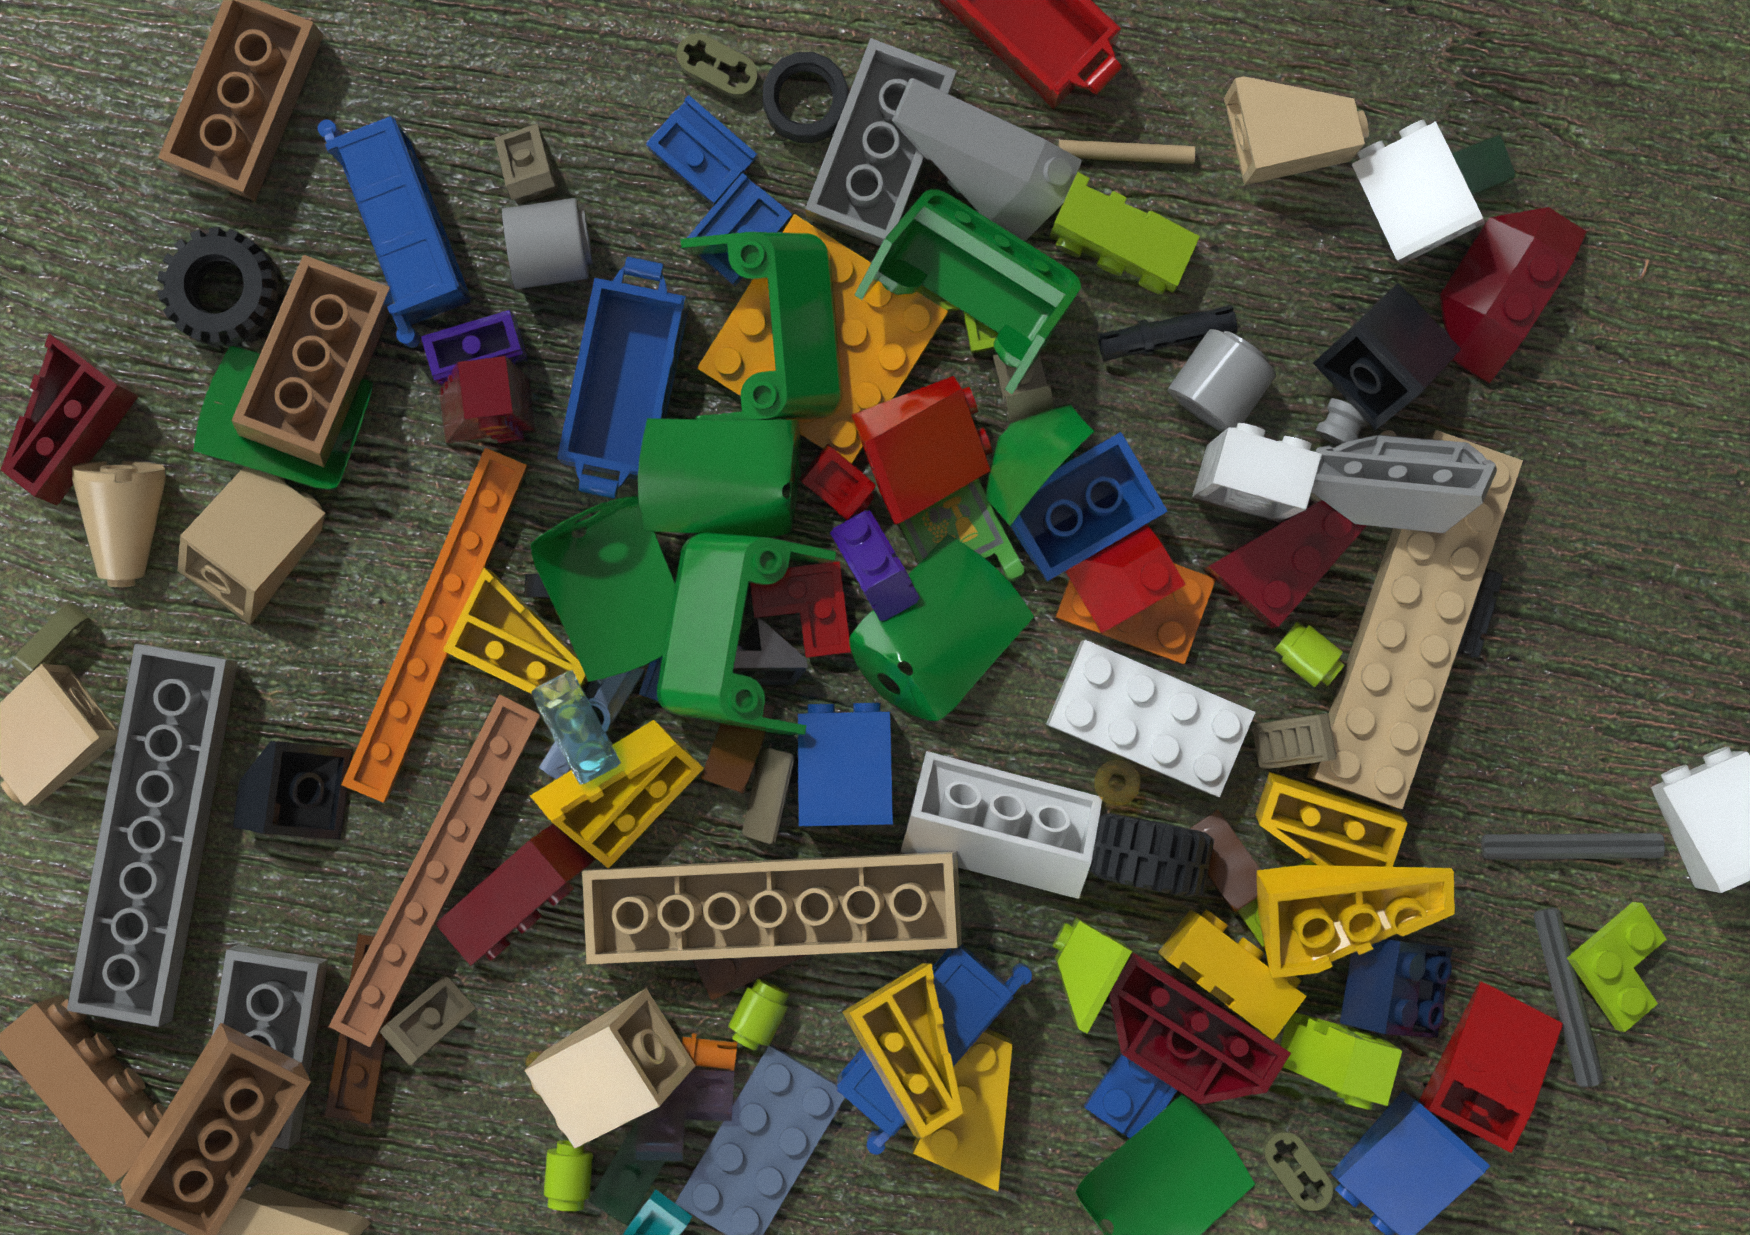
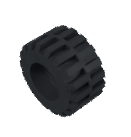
M219 227L209 228V233L206 234L201 230L191 232L192 240L189 242L182 238L174 244L178 249L177 253L174 256L169 253L165 255L163 262L168 265L166 272L159 271L157 281L163 284L164 288L157 291L159 301L166 304V308L163 311L167 318L175 323L177 329L202 344L205 343L223 349V346L242 347V342L245 340L253 343L260 339L257 333L261 329L269 331L273 326L269 319L273 313L277 315L281 307L277 303V298L284 297L283 286L278 283V278H281L279 269L271 262L273 259L265 250L239 232L231 229L225 232ZM233 264L237 266L243 275L244 281L243 292L238 302L231 309L222 313L210 314L206 312L199 300V287L204 276L211 269L220 265Z
M1105 814L1100 816L1090 872L1098 878L1134 887L1187 897L1203 895L1215 839L1205 832L1119 814Z

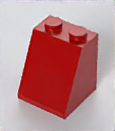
M954 376L851 415L879 492L895 525L909 519L991 471L986 455L993 453L990 441L984 428L976 430L971 416L979 412L970 387L962 389Z

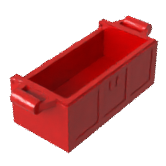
M938 0L1053 109L1076 86L1089 89L1097 95L1122 69L1112 49L1117 43L1121 28L1092 0ZM1107 54L1108 57L1095 69V71L1085 81H1083L1082 79Z

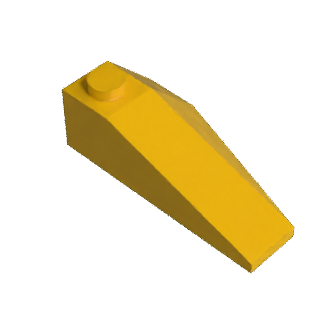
M1298 865L1256 870L1258 915L1272 979L1322 972L1333 967L1331 962L1356 951L1358 955L1373 950L1372 944L1396 934L1400 936L1408 935L1455 914L1454 871L1452 868Z

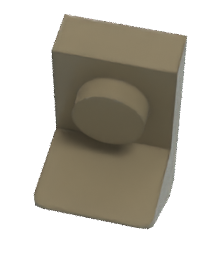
M538 124L494 138L505 185L511 200L515 199L517 204H522L558 191V184Z
M998 354L993 355L992 359L1008 424L1054 408L1051 387L1046 383L1040 355L1013 394L1004 389L1017 368L1003 363Z
M445 974L388 1022L379 1032L411 1066L466 1018L475 1007Z

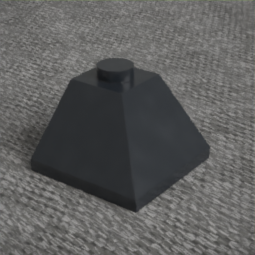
M271 740L239 781L233 827L262 834L341 840L348 790L347 787L341 784L352 761L353 749Z

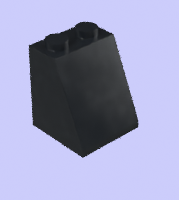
M1397 283L1320 355L1313 364L1376 430L1416 398L1457 355L1461 348L1451 339L1448 332L1440 327L1419 305L1416 298Z

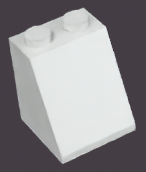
M1424 119L1399 131L1402 139L1386 147L1383 141H1379L1362 149L1357 153L1360 160L1352 163L1388 243L1401 265L1485 224L1483 216L1437 123L1434 122L1427 126Z
M1724 747L1703 756L1705 764L1689 770L1687 765H1682L1661 774L1663 782L1651 787L1694 887L1723 893L1750 881V755L1745 751L1731 752L1730 747Z

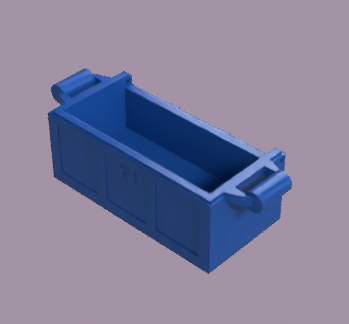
M392 116L343 135L333 121L323 120L318 125V132L327 143L325 144L327 151L343 166L388 287L391 289L395 303L387 306L398 328L396 333L397 339L406 347L415 348L420 343V335L413 329L412 324L470 303L471 296L410 137Z
M627 256L625 266L618 272L613 281L594 278L557 459L564 465L576 467L577 476L580 481L579 492L616 499L618 489L625 483L627 478L638 480L639 457L647 418H667L690 305L686 296L667 292L666 281L663 276L664 264ZM624 275L660 282L659 288L654 290L623 283ZM588 469L617 475L619 480L583 474V471Z
M962 944L958 948H948L932 966L933 981L939 1008L942 1011L943 1028L953 1067L1013 999V995L1019 987L1031 981L1032 973L1027 965L1023 963L1016 964L1012 969V975L1005 982ZM862 1047L838 1075L837 1091L879 1127L877 1131H872L867 1137L868 1151L878 1155L884 1151L885 1142L898 1132L904 1125L905 1120Z

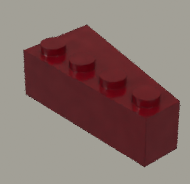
M506 356L457 362L452 370V375H448V381L444 382L443 387L439 389L446 443L492 438L497 440L498 444H508L525 441L524 433L535 432L529 378Z

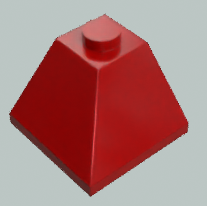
M1148 524L1065 571L1101 634L1186 585L1163 544Z

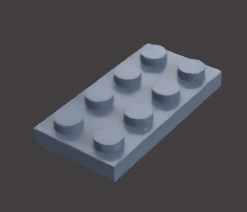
M770 1044L694 1169L675 1204L725 1235H763L845 1098L837 1091V1083Z

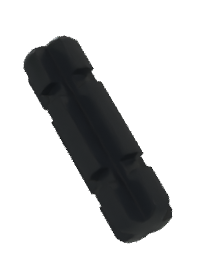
M1485 569L1457 650L1458 654L1471 658H1478L1481 655L1485 642L1481 640L1482 634L1487 635L1497 599L1493 598L1495 592H1500L1503 582L1502 574Z

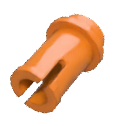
M692 1033V1037H682V1045L696 1066L734 1071L737 1051L736 1041L696 1038L697 1033Z

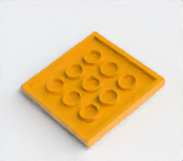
M794 214L782 233L813 234L827 245L830 252L842 386V401L839 408L832 415L825 418L797 420L799 422L800 434L821 448L829 444L853 464L863 446L851 415L895 398L946 318L948 311L917 291L913 294L897 295L888 291L879 281L862 300L854 294L871 262ZM768 278L753 279L697 367V369L741 396L743 384L750 376L759 372L776 371Z

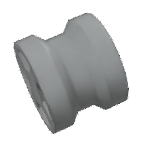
M1331 398L1327 406L1329 414L1325 421L1318 424L1315 433L1339 446L1348 441L1359 439L1358 435L1361 429L1368 427L1369 422L1353 405Z

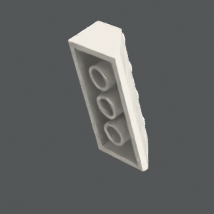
M926 751L901 852L909 854L957 851L959 868L1079 899L1092 862L1103 797Z

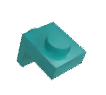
M655 1189L622 1235H680L693 1216Z

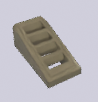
M1328 713L1280 719L1255 724L1252 727L1258 765L1261 769L1336 759Z

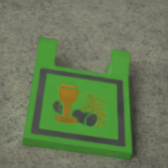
M978 478L909 519L898 523L918 564L948 534L970 547L985 559L996 555L1008 581L1014 582L1024 575V567L1013 549L992 505L986 500V493Z

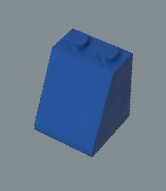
M853 703V712L835 713V704H807L808 713L798 714V724L807 725L805 735H798L799 826L893 824L890 712H881V703Z
M1402 1091L1330 1173L1340 1182L1335 1190L1355 1208L1362 1202L1375 1213L1369 1221L1383 1234L1416 1235L1483 1175L1490 1165L1421 1103Z

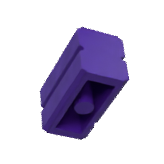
M510 310L421 336L433 379L441 386H443L444 382L448 381L447 377L452 375V370L457 362L506 356L513 364L528 360L516 316Z
M870 510L863 511L833 528L830 534L879 621L887 620L917 603L920 597L909 575Z

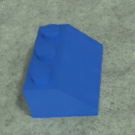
M1119 432L1057 468L1012 523L1011 528L1046 581H1049L1168 511L1123 434Z

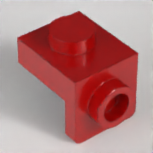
M829 444L823 448L798 478L810 490L833 507L845 520H848L853 514H860L869 506L874 497L872 491L876 487L868 476Z

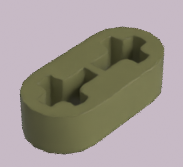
M700 33L690 34L679 43L677 60L682 71L689 77L734 99H744L755 91L758 84L757 68L754 62L747 56ZM700 45L704 46L706 57L714 61L715 64L712 67L703 61H699L696 66H691L690 57L686 52L689 49L696 51ZM723 66L736 72L740 66L745 67V75L749 81L747 84L739 82L736 87L730 86V77L720 71Z
M74 602L65 605L15 655L11 664L25 677L30 675L41 664H51L81 634L91 619Z
M1277 1129L1271 1132L1265 1138L1262 1145V1154L1269 1167L1292 1199L1301 1208L1308 1211H1318L1325 1208L1333 1196V1185L1330 1178L1304 1142L1294 1132L1287 1129ZM1282 1140L1286 1145L1292 1142L1295 1143V1146L1291 1149V1154L1298 1164L1293 1168L1283 1158L1273 1159V1156L1278 1152L1275 1147L1278 1141ZM1303 1171L1311 1181L1317 1182L1320 1179L1322 1181V1184L1317 1188L1321 1195L1314 1200L1309 1195L1302 1198L1300 1196L1304 1191V1186L1297 1176Z

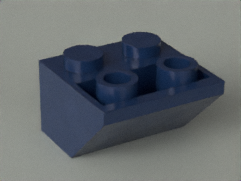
M1389 937L1372 944L1373 950L1361 955H1358L1357 951L1351 953L1340 1018L1341 1024L1382 1034L1438 1038L1439 1027L1444 1019L1443 1002L1446 984L1452 970L1450 961L1452 947Z

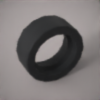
M796 52L781 58L769 70L763 84V106L770 125L781 136L797 143H815L830 137L835 132L848 98V85L842 70L831 59L815 52ZM798 72H813L821 75L829 83L832 90V105L829 112L821 120L811 124H800L790 120L783 113L779 104V92L783 83L791 75Z

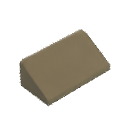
M768 747L761 749L742 830L744 836L768 844L776 842L795 761L794 753Z

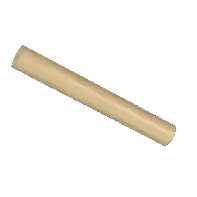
M1059 140L1058 147L1079 159L1194 164L1195 146Z

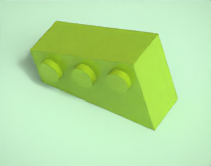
M1077 171L1049 238L1057 241L1055 247L1074 257H1080L1082 252L1098 259L1097 266L1111 274L1122 276L1123 271L1140 278L1138 282L1140 286L1151 292L1163 295L1164 291L1167 290L1173 293L1182 278L1200 236L1153 211L1146 213L1126 204L1127 197L1115 191H1112L1111 195L1108 196L1088 187L1087 183L1090 178Z
M1298 1012L1292 1015L1286 1023L1280 1046L1291 1052L1283 1067L1328 1087L1329 1090L1337 1093L1336 1096L1345 1099L1344 1102L1367 1110H1372L1374 1103L1388 1106L1402 1054L1401 1049L1377 1034Z

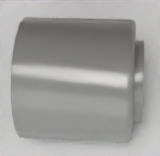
M570 198L502 208L505 242L515 289L583 280L589 277L588 265L593 264L585 210L579 211L577 199Z
M1210 329L1173 380L1167 392L1197 418L1218 431L1224 432L1228 427L1236 428L1238 423H1244L1276 377V372L1269 364L1268 358L1246 340L1228 331L1221 332Z

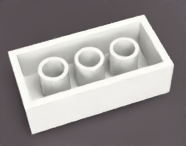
M1238 423L1236 428L1228 427L1206 446L1192 497L1281 522L1306 510L1322 454L1310 451L1312 444L1305 440L1284 436L1283 441H1275L1265 438V430L1262 428Z
M1082 640L1046 725L1212 796L1220 797L1255 712L1092 642Z

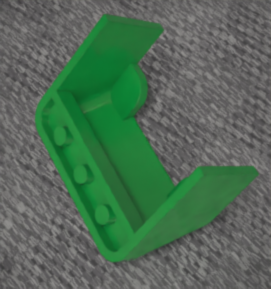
M931 189L921 195L885 237L854 295L862 300L878 281L888 291L897 295L913 294L921 285L998 333L994 340V348L1000 360L1010 367L1017 368L1004 389L1013 394L1081 289V282L1071 270L958 199L943 191Z
M742 232L680 239L681 248L693 256L728 252L732 269L741 277L752 280L768 278L776 371L759 372L753 374L745 381L741 389L742 412L696 416V420H806L825 418L832 415L841 404L842 386L831 260L827 245L819 237L809 233Z
M710 532L690 537L682 547L657 685V698L660 705L667 712L674 715L782 735H805L807 725L762 717L765 695L761 685L751 677L733 674L748 583L761 585L775 583L785 575L789 560L811 565L835 561L836 551L766 537Z

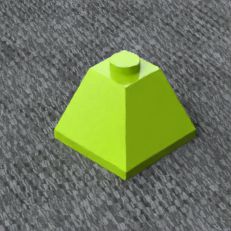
M1076 917L1072 926L1064 923L1052 947L1058 950L1055 961L1072 1019L1079 1030L1088 1034L1132 950L1124 943Z

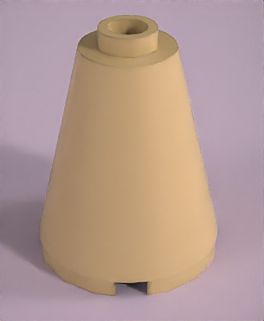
M107 461L74 465L71 477L97 577L107 579V586L110 587L135 586V579L145 576L166 481L164 465L139 461H122V465H107Z

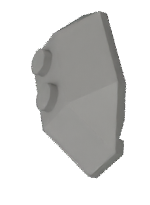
M1376 435L1348 441L1335 448H1332L1330 445L1317 448L1315 452L1322 455L1311 492L1354 524L1445 533L1484 502L1496 475L1497 468L1494 462L1487 460L1482 453L1467 442Z

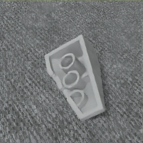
M915 78L909 79L892 119V122L927 160H932L949 179L947 181L957 193L963 194L976 209L975 211L1023 241H1026L1063 204L1082 162L1078 157L1053 143Z

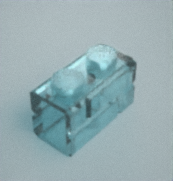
M573 670L567 671L531 691L541 716L548 725L579 785L595 779L621 763L610 738Z

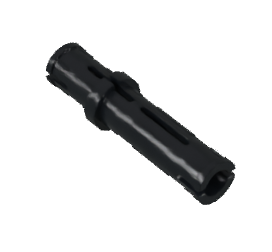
M1226 305L1213 310L1191 313L1148 323L1147 319L1136 322L1135 326L1115 331L1100 332L1097 334L1102 360L1106 362L1119 357L1140 353L1144 357L1154 354V350L1201 341L1210 329L1236 334L1238 328L1233 306Z

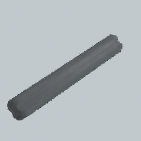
M1657 833L1485 834L1481 839L1482 857L1488 860L1661 858L1665 852L1664 837L1662 834Z
M1545 908L1534 913V920L1559 1017L1563 1023L1562 1028L1576 1082L1581 1087L1596 1086L1603 1082V1075L1576 971L1567 960V957L1571 955L1561 913L1558 908Z

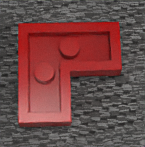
M840 561L790 567L779 581L772 584L761 585L750 582L755 619L800 613L806 658L851 653Z

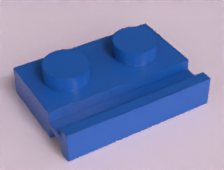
M688 95L684 100L685 102L677 111L675 110L645 145L650 152L714 206L740 174H744V171L751 163L756 161L758 155Z
M741 173L687 238L742 232H782L793 215L763 189L749 180L745 174ZM728 252L698 255L733 286L736 287L743 278L732 269Z
M1119 1052L1084 1104V1108L1120 1133L1131 1138L1167 1107L1177 1090Z

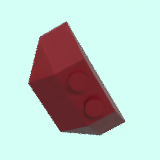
M1550 207L1489 217L1439 294L1444 328L1451 339L1461 348L1451 361L1489 384L1522 343L1573 264L1587 231Z
M1132 952L1109 993L1121 1054L1198 1104L1267 1093L1291 1055V1052L1134 952Z

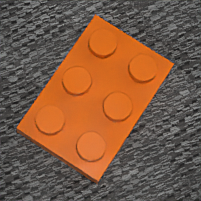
M1174 564L1184 580L1185 586L1102 634L1069 579L1055 618L1184 665L1216 579Z

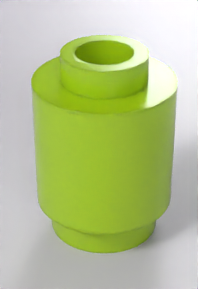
M1299 622L1293 625L1274 649L1283 656L1280 661L1314 688L1320 681L1328 686L1345 666L1338 660L1343 651L1310 625L1305 628Z
M757 978L753 987H747L728 1025L729 1028L735 1031L732 1039L752 1050H757L760 1044L769 1047L788 1009V1005L785 1003L790 994L772 983Z
M569 1140L557 1142L556 1148L547 1150L544 1196L548 1197V1208L558 1211H580L584 1209L585 1200L590 1198L593 1153L584 1150V1144L574 1149Z

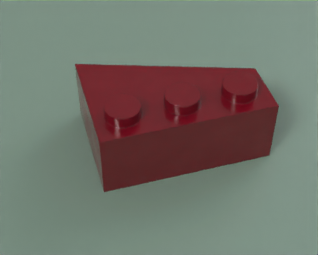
M49 333L44 345L48 349L39 375L34 374L29 387L33 389L26 412L24 416L20 415L0 471L34 497L58 506L73 486L71 477L72 467L81 463H89L139 396L75 347Z
M1321 499L1307 507L1306 510L1290 517L1203 568V570L1212 578H1215V581L1270 629L1277 628L1367 525L1354 524Z
M551 824L526 842L439 919L435 925L470 966L484 955L491 962L511 945L506 937L517 928L523 934L543 917L538 911L540 907L547 901L554 907L575 888L570 882L592 864L596 858L555 824Z

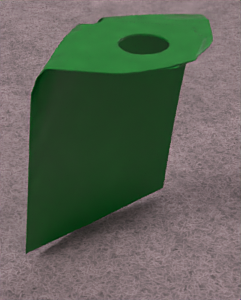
M229 346L204 398L193 451L314 488H337L359 433L371 395L373 382L361 380L324 468L237 434L232 418L260 353ZM352 439L347 454H344L342 451L344 441Z
M1071 404L1052 408L1009 424L1006 431L998 437L989 474L986 500L1011 526L1057 468L1071 461L1074 451L1095 431L1080 417Z
M647 418L638 467V498L644 531L710 532L759 537H774L791 532L794 522L800 471L801 440L799 422L786 419L695 420ZM796 461H797V471H796V479H795V468H796ZM790 482V498L786 499L782 494V489L784 485Z
M637 496L623 497L598 504L561 522L531 543L534 566L568 635L588 682L626 673L663 656L675 583L654 531H644L639 498ZM601 510L594 516L581 522L575 523L580 518L592 512ZM587 527V532L583 537L575 538L572 536L571 533L573 531Z
M948 534L908 574L920 597L917 603L882 621H879L874 610H872L849 637V646L857 667L883 699L896 705L908 714L928 721H939L951 712L1034 618L1025 601L995 566L970 547ZM905 661L909 663L913 668V674L909 676L903 673L898 668L899 662ZM882 673L893 679L900 688V694H894L886 689L880 682L878 674Z
M1181 1094L1147 1125L1089 1172L1078 1185L1076 1194L1104 1235H1201L1253 1188L1255 1183L1237 1152L1221 1130L1192 1101ZM1103 1219H1108L1112 1222L1114 1226L1112 1234L1102 1223Z

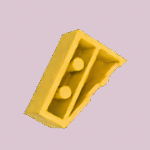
M483 567L443 651L567 712H571L588 683L576 653L491 570Z
M652 720L533 793L530 797L553 824L609 869L704 767L678 740L655 720Z
M1272 772L1268 774L1255 813L1259 825L1316 865L1393 867L1408 824L1401 812Z
M1190 909L1158 953L1274 1041L1307 997L1296 989L1301 980L1296 976L1272 979L1269 967L1260 961L1265 954L1263 951L1244 937L1236 943L1223 933L1228 925L1207 909H1205L1202 915Z
M930 963L920 964L842 1011L912 1134L922 1139L963 1114L952 1058L948 1051L944 1033L942 1011L939 1008L933 981L932 964Z
M988 1028L981 1034L953 1067L963 1114L923 1139L916 1137L913 1143V1154L995 1191L999 1190L1012 1055V1042L1010 1038Z

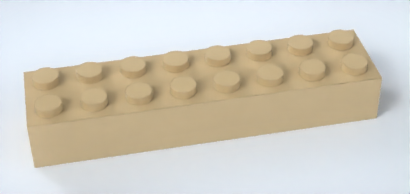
M1438 430L1425 435L1424 439L1467 442L1482 453L1487 460H1491L1496 464V475L1484 502L1445 533L1393 528L1328 714L1336 759L1311 763L1307 778L1397 809H1403L1523 462V460Z
M957 851L616 867L609 869L595 868L582 871L586 964L958 948L962 945Z

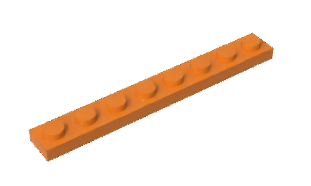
M484 448L341 784L342 786L380 802H387L449 654L444 652L443 649L483 567L486 568L528 471V465Z

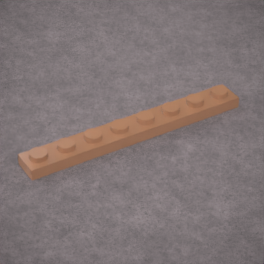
M499 694L328 1027L368 1047H373L380 1033L379 1031L389 1016L541 718L540 714Z

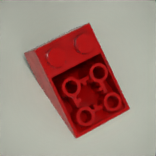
M1479 981L1418 1102L1430 1112L1512 1153L1533 1112L1563 1023Z

